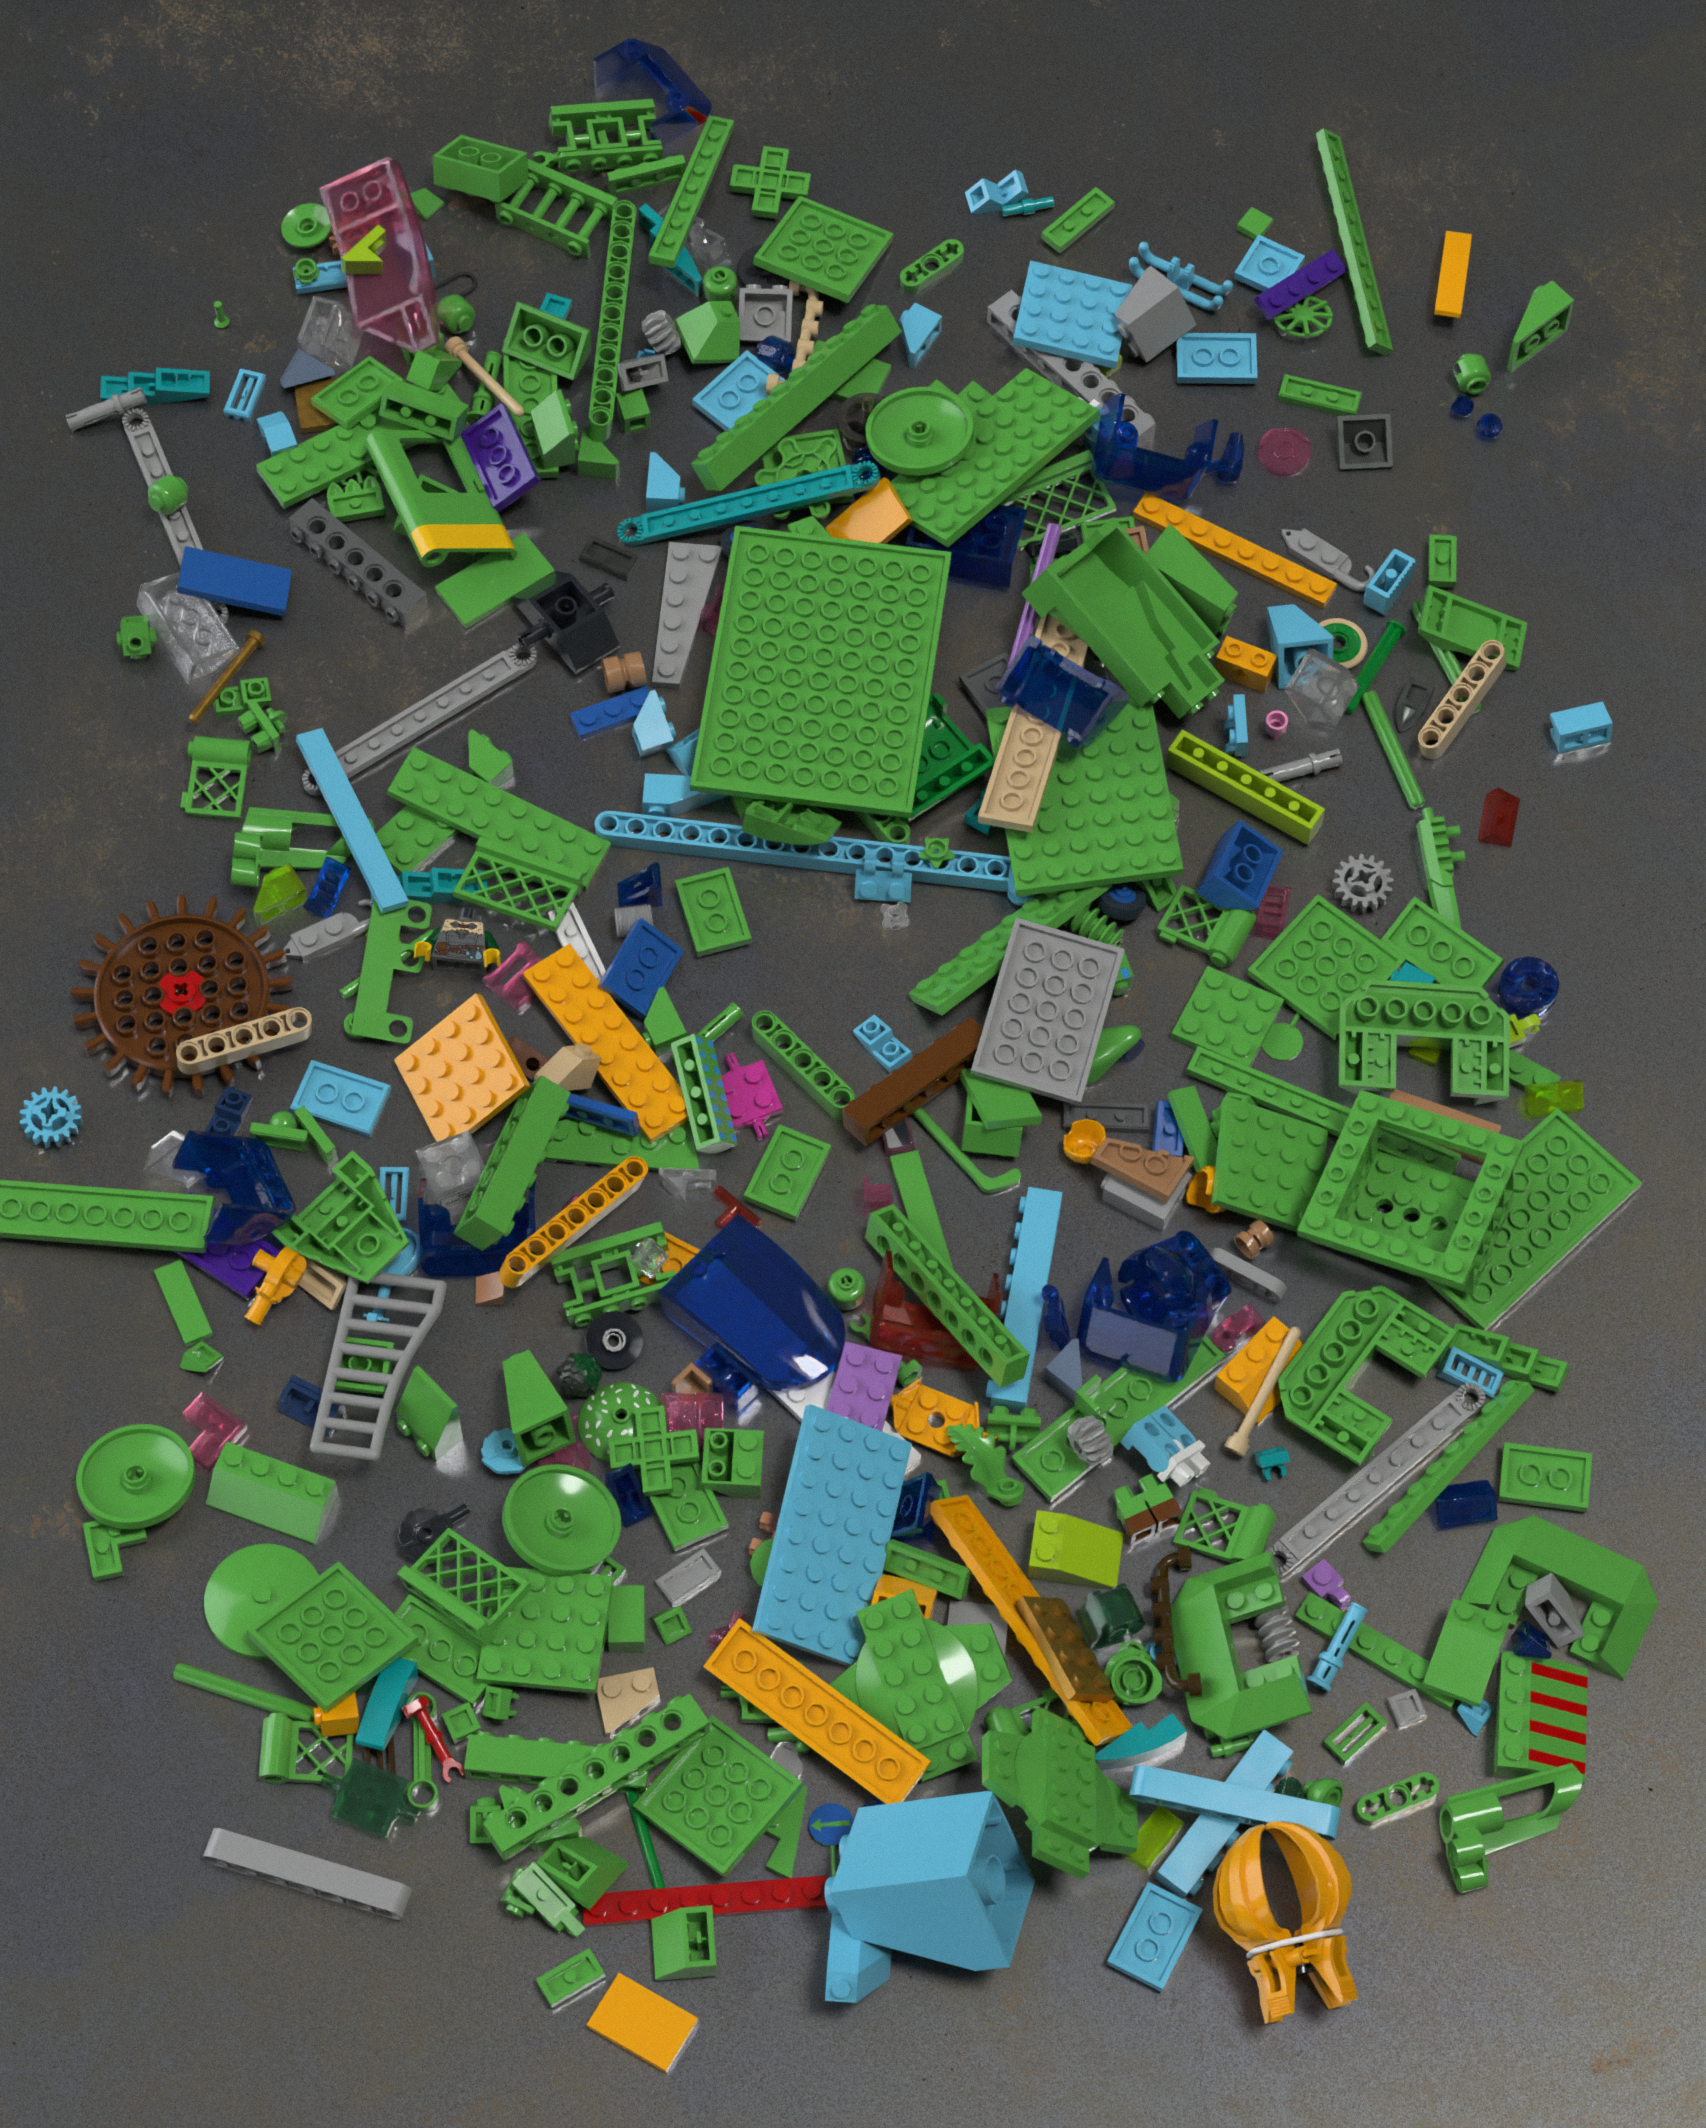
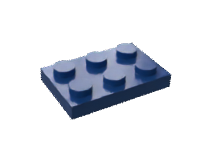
M639 918L630 929L598 987L639 1018L643 1019L647 1016L658 989L666 984L684 950L643 918Z

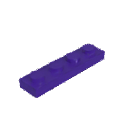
M1334 249L1262 292L1254 301L1268 321L1341 277L1348 269Z

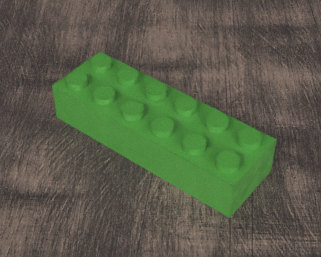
M542 1075L531 1083V1087L516 1099L453 1233L482 1251L491 1244L496 1245L502 1236L507 1237L513 1229L515 1222L512 1218L515 1212L518 1213L526 1200L523 1197L524 1192L534 1183L537 1177L534 1171L537 1165L540 1166L548 1153L545 1147L548 1142L554 1139L558 1132L557 1121L563 1118L569 1108V1104L566 1102L571 1092Z

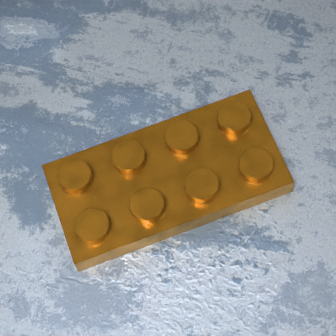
M1022 1596L1016 1602V1605L1068 1701L1109 1702L1115 1696V1693L1110 1686L1108 1677L1103 1673L1096 1661V1655L1085 1641L1082 1630L1074 1621L1069 1606L1060 1598Z

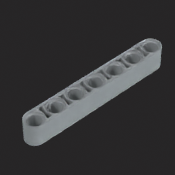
M213 1828L202 1857L206 1862L218 1867L394 1920L402 1919L412 1892L410 1887L400 1882L220 1828Z

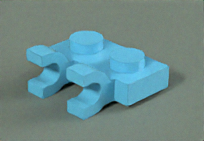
M1234 694L1232 705L1227 706V719L1223 721L1222 725L1223 735H1229V743L1225 745L1224 753L1229 756L1235 753V756L1247 758L1248 734L1245 694Z
M866 851L864 870L856 869L855 899L910 903L912 873L904 872L905 854L894 853L892 871H877V852Z

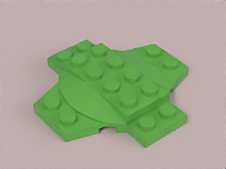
M913 1589L856 1611L867 1638L865 1639L866 1642L861 1649L858 1660L829 1685L932 1762L921 1777L922 1782L979 1760L969 1733L976 1711L1013 1681L992 1624L943 1626L934 1620L924 1618Z
M1038 1707L1032 1713V1732L1027 1736L989 1730L982 1736V1785L1011 1808L1017 1804V1806L1025 1811L1029 1818L1025 1821V1824L1032 1831V1857L1083 1880L1090 1874L1089 1853L1098 1846L1103 1851L1129 1855L1138 1849L1137 1801L1131 1799L1126 1791L1103 1774L1095 1761V1747L1088 1744V1739L1080 1726Z

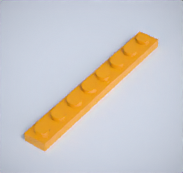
M1148 492L1144 494L1133 511L1135 519L1162 532L1170 524L1193 547L1322 609L1326 607L1337 588V583Z

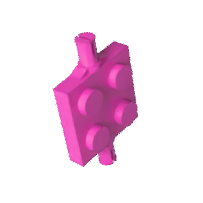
M730 1053L733 1063L729 1054H727L724 1059L730 1071L721 1077L734 1131L753 1127L758 1141H763L760 1130L766 1140L769 1134L764 1122L770 1117L784 1112L763 1060L740 1067L736 1054Z

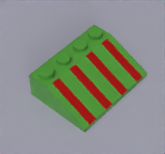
M1501 1651L1497 1663L1493 1777L1514 1779L1572 1763L1583 1775L1582 1785H1585L1587 1668L1532 1653Z

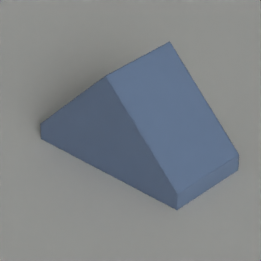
M298 348L283 373L280 384L283 388L332 376L335 375V372L331 366Z
M1072 1339L1045 1369V1380L1074 1403L1076 1391L1082 1387L1079 1339Z

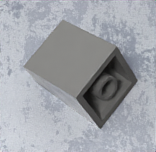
M1152 266L1145 270L1115 313L1119 322L1117 329L1129 342L1126 344L1127 349L1134 357L1139 356L1145 362L1151 360L1196 326V322L1179 287Z

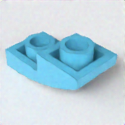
M875 1014L853 1030V1034L889 1073L902 1067L913 1056L912 1052L894 1037L892 1029Z

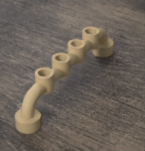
M790 280L789 289L793 290V296H800L801 291L809 295L805 317L802 321L800 339H798L796 356L793 361V371L796 368L802 367L807 362L805 361L806 356L809 357L814 353L815 341H810L811 336L817 337L819 321L814 320L815 317H822L824 302L819 301V292L817 290ZM769 373L766 394L770 395L773 387L786 380H780L779 374Z

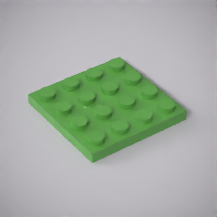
M799 196L754 256L753 265L849 303L892 243L894 233Z
M1317 894L1248 968L1247 975L1272 994L1283 998L1284 1003L1336 1040L1339 1037L1340 1004L1354 994L1368 979L1390 980L1393 972L1396 969L1400 970L1405 964L1406 959Z
M1231 1097L1225 1098L1222 1101L1211 1204L1297 1232L1324 1172L1328 1130Z
M339 1561L247 1629V1636L326 1713L418 1644V1636Z
M507 1567L529 1582L532 1588L492 1631L495 1636L488 1645L482 1642L476 1678L478 1683L597 1694L614 1586L613 1576L582 1573L573 1576H560L537 1569ZM497 1570L494 1571L493 1579H497ZM516 1583L503 1585V1595L513 1594L519 1588V1585ZM497 1587L491 1589L490 1598L498 1597ZM498 1605L488 1607V1619L498 1610Z
M711 1715L708 1719L710 1722V1732L682 1749L633 1804V1807L647 1820L722 1877L726 1878L799 1794L804 1785L802 1781Z

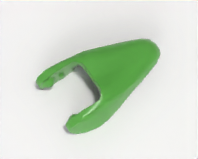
M1123 1025L1102 1029L1086 1085L1092 1084L1102 1077L1120 1057L1140 1040L1142 1034L1137 1026Z

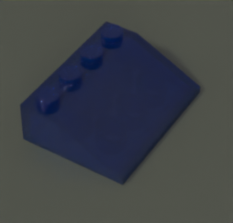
M999 504L949 547H946L911 525L906 547L952 552L949 576L1010 588L1027 509Z

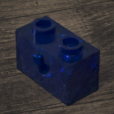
M716 1343L695 1362V1366L713 1381V1392L738 1413L759 1393L758 1379Z

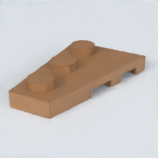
M1106 1137L1093 1155L1091 1164L1167 1203L1193 1165L1195 1157L1185 1155L1184 1158L1169 1155V1151L1159 1149L1158 1152L1142 1149L1139 1144Z

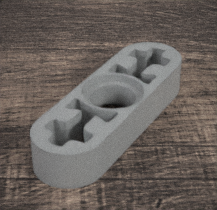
M1214 1248L1206 1260L1208 1267L1216 1273L1269 1301L1279 1302L1287 1289L1286 1285L1278 1278L1223 1249Z

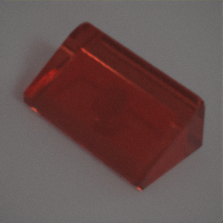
M1499 787L1486 794L1478 841L1504 847L1512 846L1520 798Z

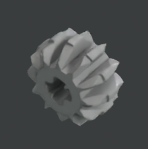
M658 310L654 313L652 312L642 321V331L645 333V338H647L649 344L652 345L659 355L664 354V356L672 354L683 345L674 321L665 311Z
M1094 1416L1079 1418L1068 1427L1067 1437L1070 1440V1445L1074 1449V1453L1079 1457V1460L1084 1462L1086 1466L1094 1467L1098 1464L1101 1465L1113 1456L1114 1446L1111 1443V1437L1107 1434V1429H1104L1101 1422Z

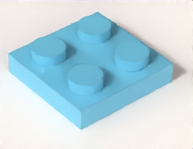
M1258 234L1234 272V279L1264 292L1300 270L1305 261V255Z

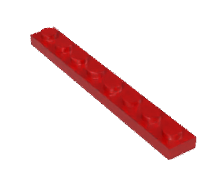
M827 1876L604 1893L590 1910L583 1906L584 1927L652 1923L651 1919L679 1908L712 1905L713 1918L828 1909L825 1900Z

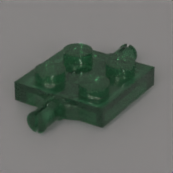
M353 1758L348 1772L342 1779L327 1772L323 1775L324 1778L332 1780L333 1783L322 1779L321 1785L337 1790L336 1801L330 1815L388 1838L392 1826L399 1816L414 1823L418 1820L417 1817L407 1813L410 1812L419 1816L420 1810L404 1805L405 1795L411 1783L408 1779L357 1758Z

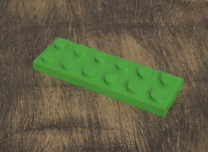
M503 352L504 389L524 408V415L521 417H517L509 409L539 477L559 478V467L544 470L531 427L530 412L554 391L558 390L557 374Z

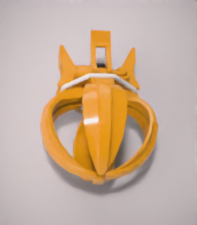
M1289 1821L1269 1822L1266 1824V1828L1264 1824L1249 1828L1234 1842L1226 1853L1217 1870L1213 1887L1214 1913L1220 1928L1228 1933L1235 1943L1249 1951L1246 1954L1247 1958H1252L1251 1961L1247 1962L1250 1973L1257 1980L1261 2012L1263 2013L1262 2016H1264L1265 2024L1283 2021V2016L1294 2013L1296 1976L1304 1974L1310 1976L1329 2010L1351 2004L1350 2001L1358 1999L1356 1986H1354L1355 1983L1353 1982L1354 1979L1345 1958L1347 1954L1346 1936H1340L1343 1930L1338 1928L1341 1925V1920L1346 1913L1347 1905L1353 1893L1351 1875L1342 1856L1327 1840L1318 1835L1314 1830L1300 1823ZM1264 1829L1269 1831L1278 1843L1287 1861L1299 1896L1302 1910V1925L1300 1929L1294 1932L1293 1938L1288 1929L1281 1928L1276 1923L1265 1893L1260 1859V1841Z

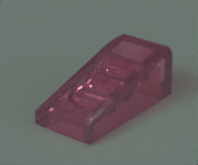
M1269 884L1259 907L1255 930L1256 937L1275 940L1284 931L1291 887ZM1267 896L1283 898L1284 900L1267 898Z

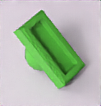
M278 1111L273 1114L269 1125L251 1123L250 1135L253 1144L309 1152V1133L306 1130L297 1129V1120L290 1112Z

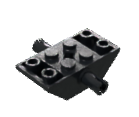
M554 571L511 596L514 604L533 624L529 629L516 635L519 645L524 650H527L530 646L545 639L575 674L620 648V644L605 611L600 606L615 597L612 587H609L608 583H604L588 593L573 574Z

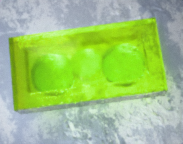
M1580 1079L1525 1085V1113L1528 1115L1552 1113L1556 1108L1562 1112L1584 1110L1583 1082Z

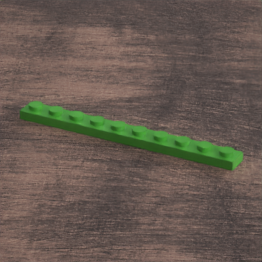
M1323 128L1316 133L1318 150L1322 157L1323 171L1326 174L1329 186L1328 192L1331 195L1334 206L1333 212L1338 222V233L1342 239L1344 256L1350 271L1349 277L1355 292L1354 298L1360 312V322L1365 333V343L1369 349L1386 356L1393 351L1341 137Z
M1200 1046L1197 1047L1187 1067L1186 1074L1232 1093L1251 1096L1255 1103L1291 1118L1328 1130V1133L1337 1137L1340 1136L1351 1112L1350 1108ZM1380 1125L1377 1127L1378 1151L1454 1175L1460 1162L1461 1154L1415 1136Z

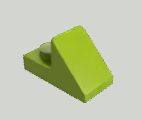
M378 224L341 258L342 271L345 274H382L383 261L377 255L386 247V230Z

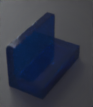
M1488 1480L1448 1485L1434 1500L1436 1503L1437 1525L1440 1529L1498 1520L1496 1493Z

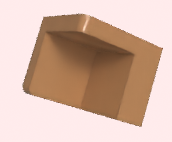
M692 1362L671 1382L672 1396L693 1414L713 1395V1381Z

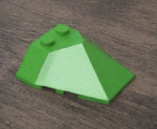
M352 1150L332 1169L336 1180L298 1216L291 1210L286 1212L269 1231L284 1246L299 1252L300 1255L369 1284L410 1243L373 1169Z

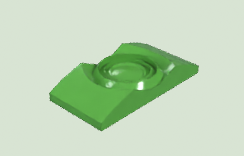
M1429 585L1426 588L1418 634L1441 650L1458 651L1474 657L1484 642L1489 640L1499 641L1505 650L1506 666L1504 669L1517 671L1520 666L1527 622ZM1492 654L1487 659H1496L1499 655Z

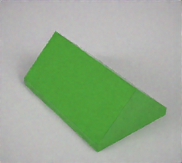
M517 301L502 352L568 379L575 380L592 352L591 331Z

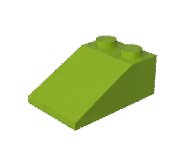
M1037 1510L1028 1578L1116 1590L1124 1533L1067 1514Z

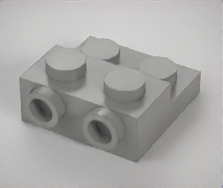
M748 284L746 288H740V342L790 344L793 290L788 289L784 285H774L772 289H761V285Z

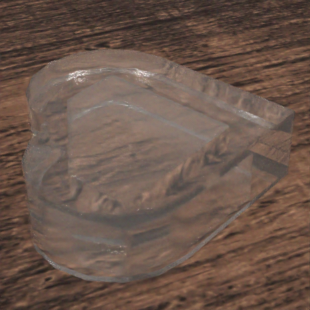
M790 1741L780 1742L775 1747L770 1758L799 1779L801 1777L803 1765L801 1760L797 1758L798 1752L796 1751L795 1744Z

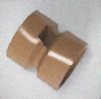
M640 651L626 653L623 659H620L618 656L602 658L603 674L609 693L624 691L626 685H629L632 689L647 686L646 673Z

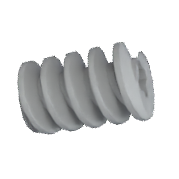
M1287 1605L1254 1616L1256 1618L1254 1624L1259 1629L1258 1637L1262 1639L1261 1647L1266 1651L1264 1657L1268 1662L1273 1663L1299 1654L1298 1650H1293L1295 1646L1299 1645V1639H1290V1636L1296 1633V1628H1286L1287 1625L1293 1622V1618L1290 1616L1283 1617L1290 1610Z

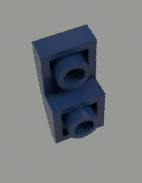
M227 1086L215 1105L214 1116L203 1132V1141L229 1150L245 1120L253 1100V1095Z

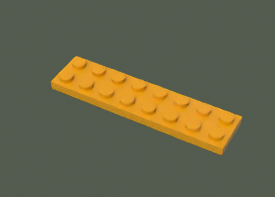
M570 943L523 972L525 981L575 1045L577 1043L588 1045L592 1048L593 1053L601 1057L596 1073L624 1109L637 1112L640 1130L651 1144L689 1121L680 1085L611 996L598 987L600 982Z
M739 1618L703 1667L885 1804L903 1802L932 1762L766 1637L752 1632L753 1628Z

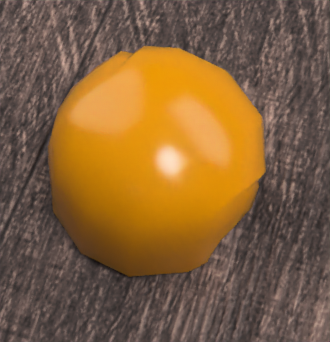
M1090 1119L1073 1122L1070 1132L1065 1134L1063 1138L1065 1155L1076 1163L1090 1164L1093 1155L1106 1138L1104 1126L1098 1121Z

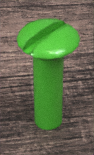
M220 301L214 302L216 312L214 325L218 328H224L228 326L229 318L224 316L222 303Z

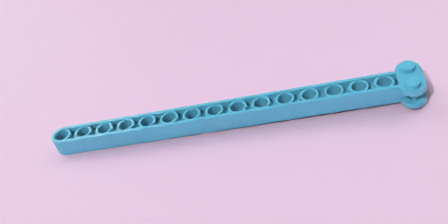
M604 811L595 819L596 835L611 842V846L848 874H856V869L864 870L866 851L877 852V871H892L893 855L898 853L905 854L904 872L912 873V881L1008 892L1010 901L1019 906H1023L1027 900L1035 897V894L1016 897L1010 857L950 850L955 855V858L943 861L942 864L946 866L945 868L935 869L930 861L919 858L918 855L926 849V847L834 836L826 843L795 845L756 837L742 831V826L617 811ZM606 826H613V827H615V828H614L613 830H611V831H607V830H604V829H603V828L606 827ZM634 829L642 830L639 834L631 833ZM662 832H667L670 835L667 837H660L658 834ZM690 835L698 837L695 840L686 839V837ZM719 838L725 840L723 843L713 842L715 839ZM743 842L753 843L751 846L748 847L741 845V843ZM771 845L780 846L777 850H772L768 847ZM799 848H805L808 851L805 853H799L796 850ZM827 851H832L836 853L833 856L824 855V853ZM859 854L862 855L863 858L853 859L851 856ZM886 857L891 861L883 863L879 859ZM916 861L919 864L915 866H910L907 864V862ZM970 867L974 870L972 872H965L962 869ZM997 870L1000 871L1001 874L992 875L989 872Z

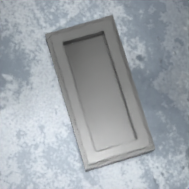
M703 1548L658 1578L655 1584L671 1606L674 1607L721 1575V1570Z

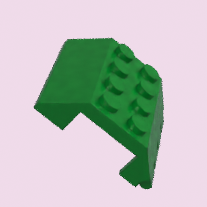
M938 692L933 694V696L930 694L912 818L902 817L906 822H910L993 768L996 761L981 742L973 746L947 716V703Z

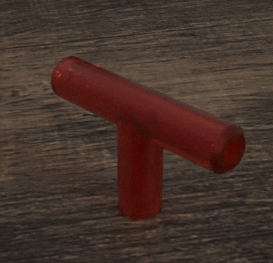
M722 1186L715 1188L714 1195L729 1207L715 1220L717 1228L724 1229L737 1215L753 1228H757L761 1224L762 1220Z

